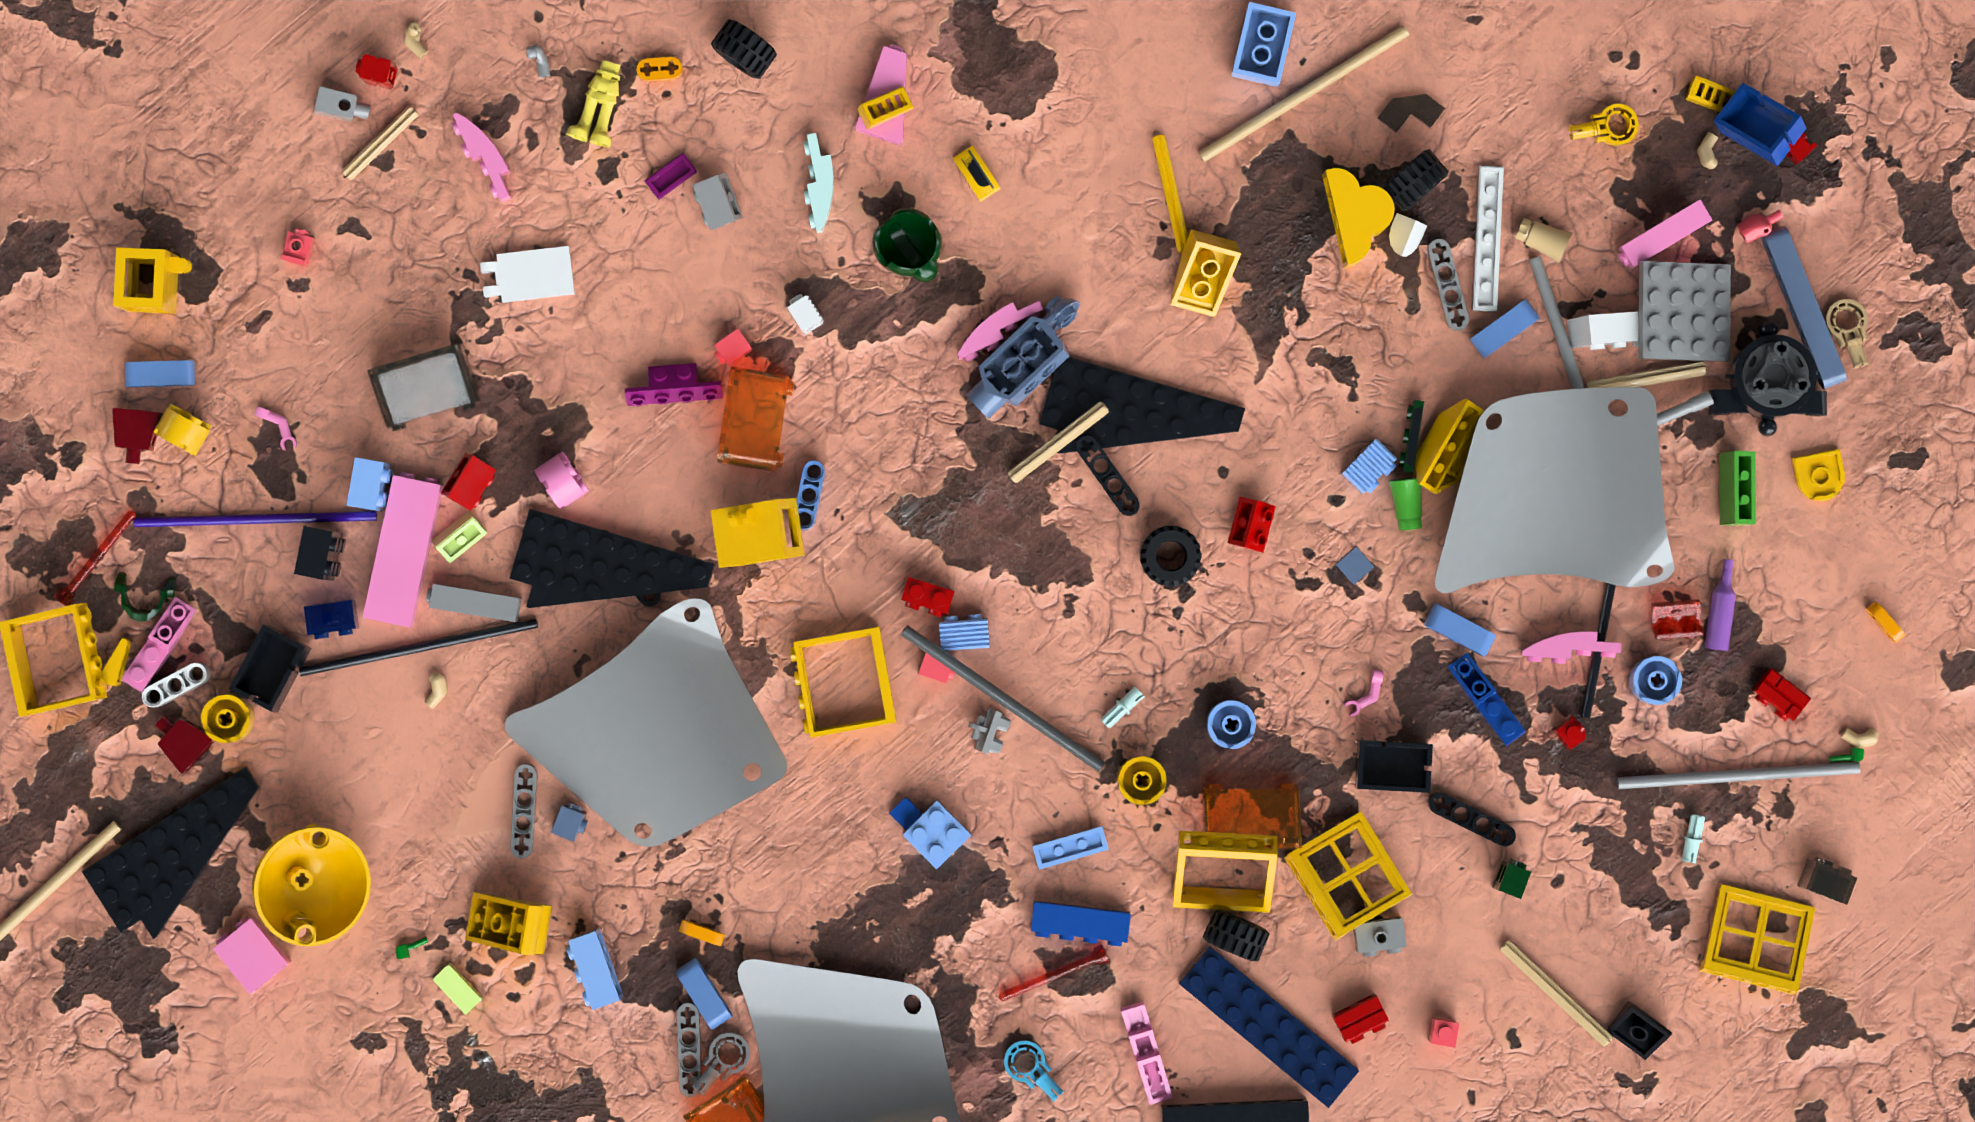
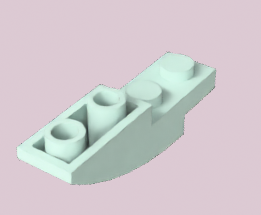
M812 133L807 134L808 141H804L803 144L806 156L811 155L812 165H808L811 180L816 179V182L807 184L808 190L803 192L806 205L811 204L813 214L808 215L811 229L816 228L817 234L823 232L831 210L834 177L831 155L821 156L817 134Z

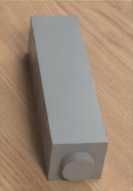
M433 584L432 588H428L426 602L430 603L429 608L511 622H518L522 598Z

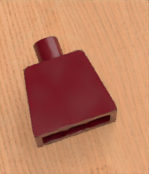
M113 408L115 447L127 449L125 463L140 464L141 450H154L158 435L153 433L163 413Z
M163 716L155 725L164 734L163 738L158 742L159 747L181 774H186L215 742L207 736L205 730L185 718H180L174 724L166 716Z

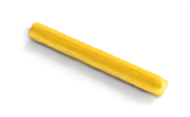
M1161 134L1154 136L1152 141L1177 251L1182 253L1188 234L1165 135Z

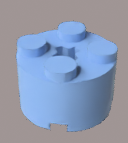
M1648 656L1640 659L1633 666L1629 675V685L1632 694L1640 701L1647 704L1662 705L1678 695L1682 686V675L1672 660L1662 656ZM1657 674L1660 684H1655L1654 686V683L1651 682V677H1655Z
M1225 700L1219 702L1210 710L1206 719V729L1209 737L1217 745L1227 749H1237L1251 741L1256 729V719L1252 710L1244 703L1235 700ZM1228 718L1237 721V724L1234 725V731L1230 728H1225Z

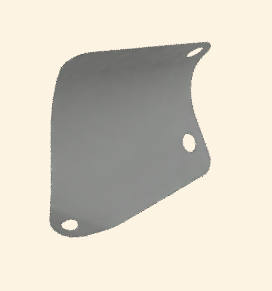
M1606 387L1537 392L1499 400L1491 404L1483 412L1473 434L1435 575V587L1439 592L1451 593L1468 585L1489 579L1518 575L1559 574L1580 576L1623 587H1640L1660 583L1673 574L1675 566L1665 524L1656 400L1647 389L1642 387ZM1616 399L1625 401L1628 406L1626 414L1623 416L1612 415L1608 409L1611 401ZM1493 413L1500 414L1502 417L1500 426L1494 430L1488 429L1486 427L1487 418ZM1560 462L1558 465L1540 472L1542 468ZM1651 565H1659L1662 567L1663 572L1657 577H1649L1647 575V568Z
M696 598L684 600L667 609L654 619L627 648L605 665L550 699L511 714L506 718L504 724L505 730L511 739L630 842L646 847L661 845L697 827L776 783L784 777L787 770V761L725 649L711 605L705 600ZM690 607H696L700 611L699 618L694 622H688L684 617L685 610ZM751 763H755L761 768L760 777L754 781L747 780L743 775L745 766ZM637 824H648L652 830L651 835L645 839L637 837L634 832Z
M748 959L740 964L737 971L738 982L753 1023L761 1064L764 1091V1122H932L935 1117L940 1116L946 1118L948 1122H960L935 1010L930 998L920 988L900 981L758 959ZM908 995L917 996L921 1002L920 1011L916 1014L908 1013L904 1007V1000Z

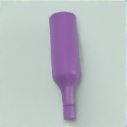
M1724 559L1720 583L1711 594L1704 648L1729 651L1736 594L1731 585L1734 560Z

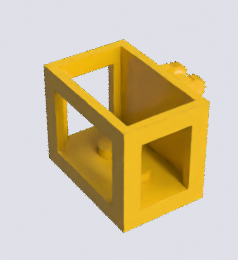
M116 247L113 306L127 312L176 314L178 273L186 274L191 272L193 267L191 261L186 260V258H180L164 249ZM126 262H128L127 297H124ZM140 264L154 265L153 296L139 294Z
M796 498L774 499L710 510L719 568L805 556ZM786 509L793 547H787L782 510Z

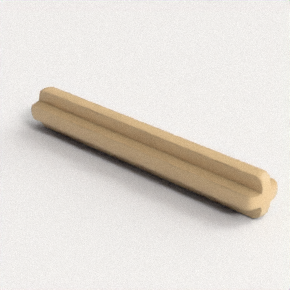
M407 106L342 170L343 174L350 180L354 179L418 116V113L411 106Z

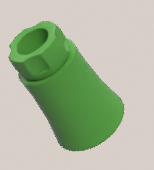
M1417 477L1389 480L1399 530L1422 528L1421 485L1417 483Z

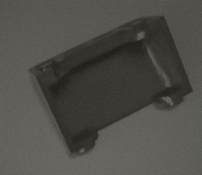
M462 344L446 346L367 370L386 428H392L393 432L407 428L406 423H409L411 420L452 408L461 407L462 411L476 408L475 403L481 402L466 348Z

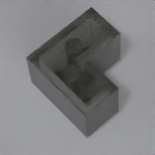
M1816 857L1814 861L1807 859L1797 886L1847 905L1857 877L1851 875L1852 870L1841 866L1835 869L1833 868L1835 863Z

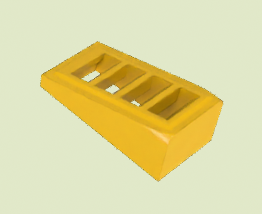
M1695 75L1692 78L1685 100L1721 112L1724 108L1722 104L1725 96L1729 95L1731 99L1736 91ZM1701 85L1704 87L1699 97L1696 96L1699 86ZM1708 88L1712 89L1709 101L1705 99ZM1718 91L1721 95L1718 104H1715L1713 102Z
M904 86L860 104L858 112L866 129L869 130L914 107ZM896 95H898L903 105V107L899 108L894 97ZM888 99L894 110L892 112L890 111L886 103V100ZM878 104H880L885 115L881 116L877 107ZM869 108H871L875 119L872 118Z
M122 638L103 668L102 675L107 685H121V678L124 674L132 639Z

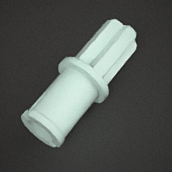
M1134 686L1120 701L1116 700L1117 704L1102 717L1101 720L1104 725L1111 728L1125 714L1129 715V711L1145 698L1144 695Z
M1692 814L1690 817L1687 835L1683 837L1686 840L1681 857L1682 861L1689 863L1697 862L1699 845L1703 842L1701 835L1705 817L1702 815Z

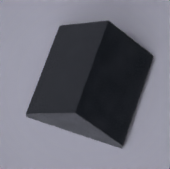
M1627 1001L1607 1029L1614 1038L1644 1060L1672 1035L1670 1030L1629 1001Z

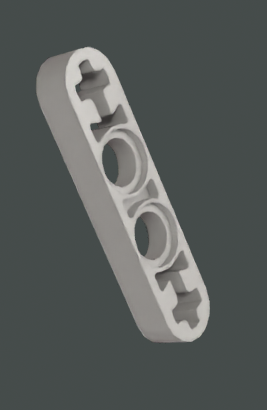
M1436 239L1427 248L1430 265L1446 324L1451 330L1460 331L1468 325L1469 316L1450 246L1445 240ZM1435 244L1445 248V251L1442 252L1443 260L1448 258L1449 262L1435 265V261H1439L1438 254H1433L1432 252L1436 247ZM1441 267H1448L1451 270L1452 275L1450 279L1442 280L1439 277L1438 271ZM1454 290L1457 293L1458 299L1455 303L1450 304L1445 300L1444 295L1446 291ZM1460 304L1461 309H1457V314L1459 317L1463 316L1464 321L1460 323V327H1457L1456 323L1452 324L1451 319L1455 316L1453 310L1448 312L1447 308H1454Z
M530 764L519 766L514 776L510 848L512 854L520 859L530 856L534 848L538 774L535 767ZM525 768H528V772L533 774L531 778H528L527 786L533 785L532 790L528 788L518 789L519 784L524 785V778L520 777V772H524ZM522 792H527L531 796L532 800L528 806H522L518 802V796ZM524 816L529 819L530 827L527 830H520L517 827L519 817ZM516 833H530V838H524V845L528 846L529 849L525 850L523 854H520V850L515 848L521 842V837L516 838Z
M685 1002L677 1011L679 1088L684 1096L691 1098L699 1094L698 1092L702 1085L697 1091L693 1090L690 1093L688 1088H684V1084H687L689 1079L688 1075L683 1076V1072H698V1076H692L693 1084L702 1075L700 1012L693 1002ZM686 1007H690L691 1011H695V1015H692L690 1020L691 1024L696 1023V1028L692 1026L681 1027V1023H687L686 1016L682 1015ZM685 1031L695 1033L696 1041L693 1044L684 1043L682 1035ZM693 1055L696 1058L697 1064L694 1068L689 1069L684 1066L683 1059L685 1056Z

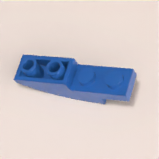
M1468 653L1448 666V669L1471 702L1506 747L1526 733V730L1506 706L1495 688Z

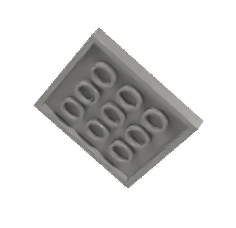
M1656 261L1639 262L1638 359L1730 361L1731 265Z

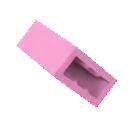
M245 917L235 925L237 930L231 935L226 932L216 940L218 945L213 950L246 991L251 994L291 961L256 917L249 920Z

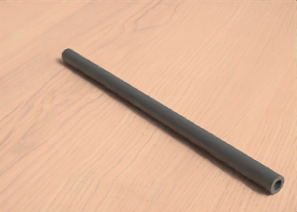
M906 625L900 635L1097 772L1102 769L1105 764L1103 760L910 626Z

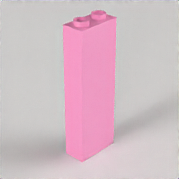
M400 472V476L393 475L363 618L413 628L440 506L441 491L444 486L438 485L437 479L424 477L423 481L414 479V474Z

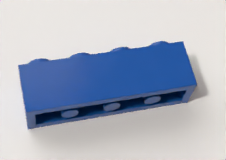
M1034 901L1031 931H1034L1035 936L1049 938L1050 934H1058L1059 939L1073 941L1075 936L1083 937V942L1098 943V939L1108 940L1107 945L1122 946V942L1128 943L1131 913Z

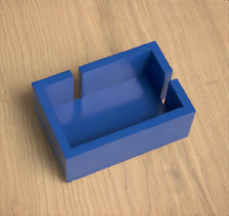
M1745 83L1740 85L1714 119L1720 133L1776 166L1780 164L1790 151L1789 143L1794 145L1807 129L1799 114L1766 95L1762 96L1759 91Z

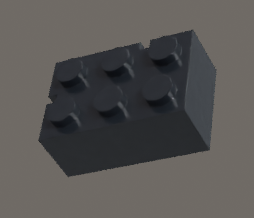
M304 526L294 574L334 581L335 576H339L341 569L338 555L344 552L346 545L343 533Z
M263 624L229 690L252 700V702L270 712H278L299 674L296 667L303 666L312 648L272 626Z
M1357 740L1355 788L1430 793L1431 771L1424 770V765L1432 766L1433 744L1384 741V746H1382V741Z

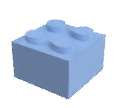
M355 457L346 505L382 512L383 507L386 508L389 496V493H386L387 483L391 484L393 469H390L391 464Z
M936 800L902 835L937 870L971 836V833Z

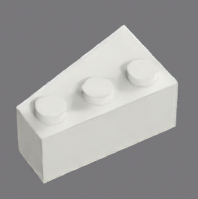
M1639 311L1587 315L1567 320L1569 342L1572 349L1590 347V350L1605 349L1604 345H1612V348H1624L1626 343H1633L1634 347H1638Z

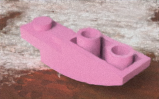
M458 113L453 114L455 121L452 122L457 136L462 135L465 143L461 144L466 157L471 156L474 162L483 159L480 166L485 176L490 175L493 184H490L489 187L494 198L499 197L502 202L511 199L502 177L511 172L499 150L471 121Z
M1040 301L1018 311L1014 302L989 316L964 342L957 354L959 360L965 359L968 362L978 357L977 352L985 348L989 352L1000 347V342L1003 341L1000 331L1005 330L1008 333L1019 327L1017 323L1028 320L1031 316L1040 318L1039 313L1044 310Z
M175 597L149 634V639L121 680L143 693L144 689L155 674H158L172 653L196 609Z
M1573 632L1537 642L1523 650L1522 656H1527V661L1541 662L1542 658H1551V663L1566 664V659L1571 660L1572 650H1576V655L1591 656V651L1601 652V657L1615 658L1616 653H1621V643L1597 642L1598 632Z

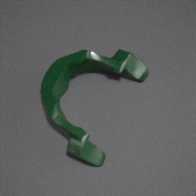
M120 572L117 575L114 591L121 593V607L130 618L137 621H148L160 612L166 598L174 597L176 578H169L165 589H161L158 605L149 611L146 609L137 610L131 605L127 595L126 573Z

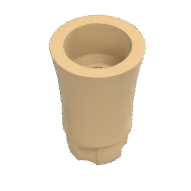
M1524 218L1515 238L1524 242L1526 246L1536 249L1557 263H1560L1573 232L1560 230L1541 222H1534Z

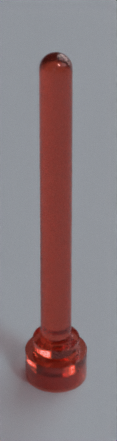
M129 510L69 585L57 590L53 595L56 600L64 606H69L74 602L75 591L136 517L135 511Z
M1101 944L1094 947L1090 955L1002 991L998 997L1001 1001H1006L1091 964H1100L1101 966L1109 963V958Z

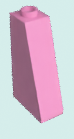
M890 44L889 47L883 46L864 102L902 86L906 89L907 54L903 52V48ZM898 95L894 96L899 108L903 107ZM889 99L886 100L890 111H894ZM878 104L877 107L881 116L885 115L880 104ZM869 108L872 118L875 119L871 108ZM904 113L869 130L866 129L861 116H859L855 129L863 134L902 147Z
M1698 200L1618 248L1620 252L1618 257L1625 267L1628 265L1632 269L1639 262L1649 259L1711 222L1712 218L1702 201Z

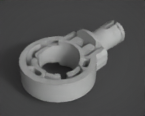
M724 1033L711 1042L708 1048V1057L702 1064L707 1066L713 1057L715 1059L696 1083L692 1085V1088L697 1091L704 1084L698 1092L700 1095L705 1096V1093L726 1068L728 1070L720 1079L723 1082L730 1075L738 1073L745 1068L750 1058V1049L745 1039L740 1035ZM732 1037L733 1040H725V1042L736 1045L740 1055L743 1054L742 1046L744 1047L745 1058L741 1066L738 1064L741 1062L742 1057H739L738 1061L733 1065L724 1064L719 1059L718 1050L724 1042L722 1041L716 1047L715 1044L718 1040ZM717 1064L721 1066L718 1071L714 1069Z

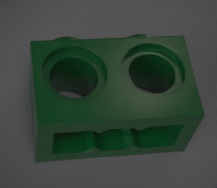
M1510 858L1509 863L1502 861L1492 888L1521 899L1531 871L1526 870V864Z

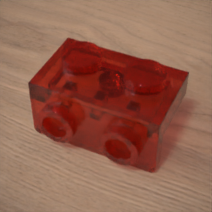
M1700 600L1651 603V630L1655 639L1669 641L1673 638L1694 639L1697 636H1703Z

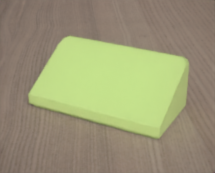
M467 511L436 536L432 543L442 556L451 563L485 536L487 532L473 514Z
M451 963L432 979L465 1015L483 999Z

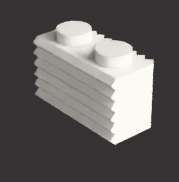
M799 294L789 301L791 305L787 308L804 335L823 324L824 320L809 296L805 295L803 297L802 294Z

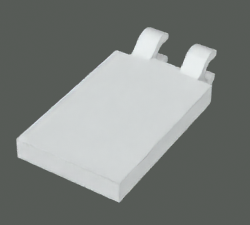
M569 246L496 254V262L480 263L482 274L495 272L496 286L483 287L485 298L501 296L502 303L575 295Z

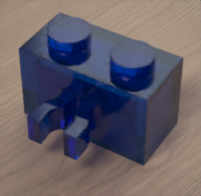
M355 600L303 607L307 635H314L315 640L329 638V633L338 632L339 636L353 634V629H359Z

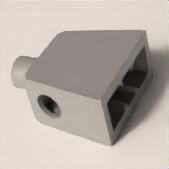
M319 86L314 114L352 122L353 116L368 119L371 105L356 102L357 95ZM342 102L348 103L349 109L347 111L341 110L339 104Z

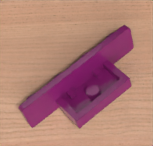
M696 363L648 367L649 387L625 389V398L628 406L663 405L673 402L688 403L699 400L713 401L723 398L721 381L698 383Z

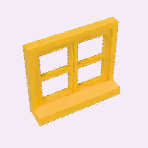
M1362 811L1290 852L1284 858L1334 941L1412 895ZM1357 829L1372 857L1350 868L1334 841ZM1330 845L1346 872L1323 884L1307 857ZM1378 864L1394 891L1372 904L1355 876ZM1351 879L1367 907L1345 920L1329 892Z
M1723 884L1719 885L1704 960L1700 962L1699 971L1792 995L1798 993L1815 907ZM1730 900L1760 907L1755 933L1725 926ZM1769 910L1800 917L1795 943L1764 936ZM1723 931L1754 938L1749 964L1718 957ZM1763 941L1793 948L1788 974L1758 967Z

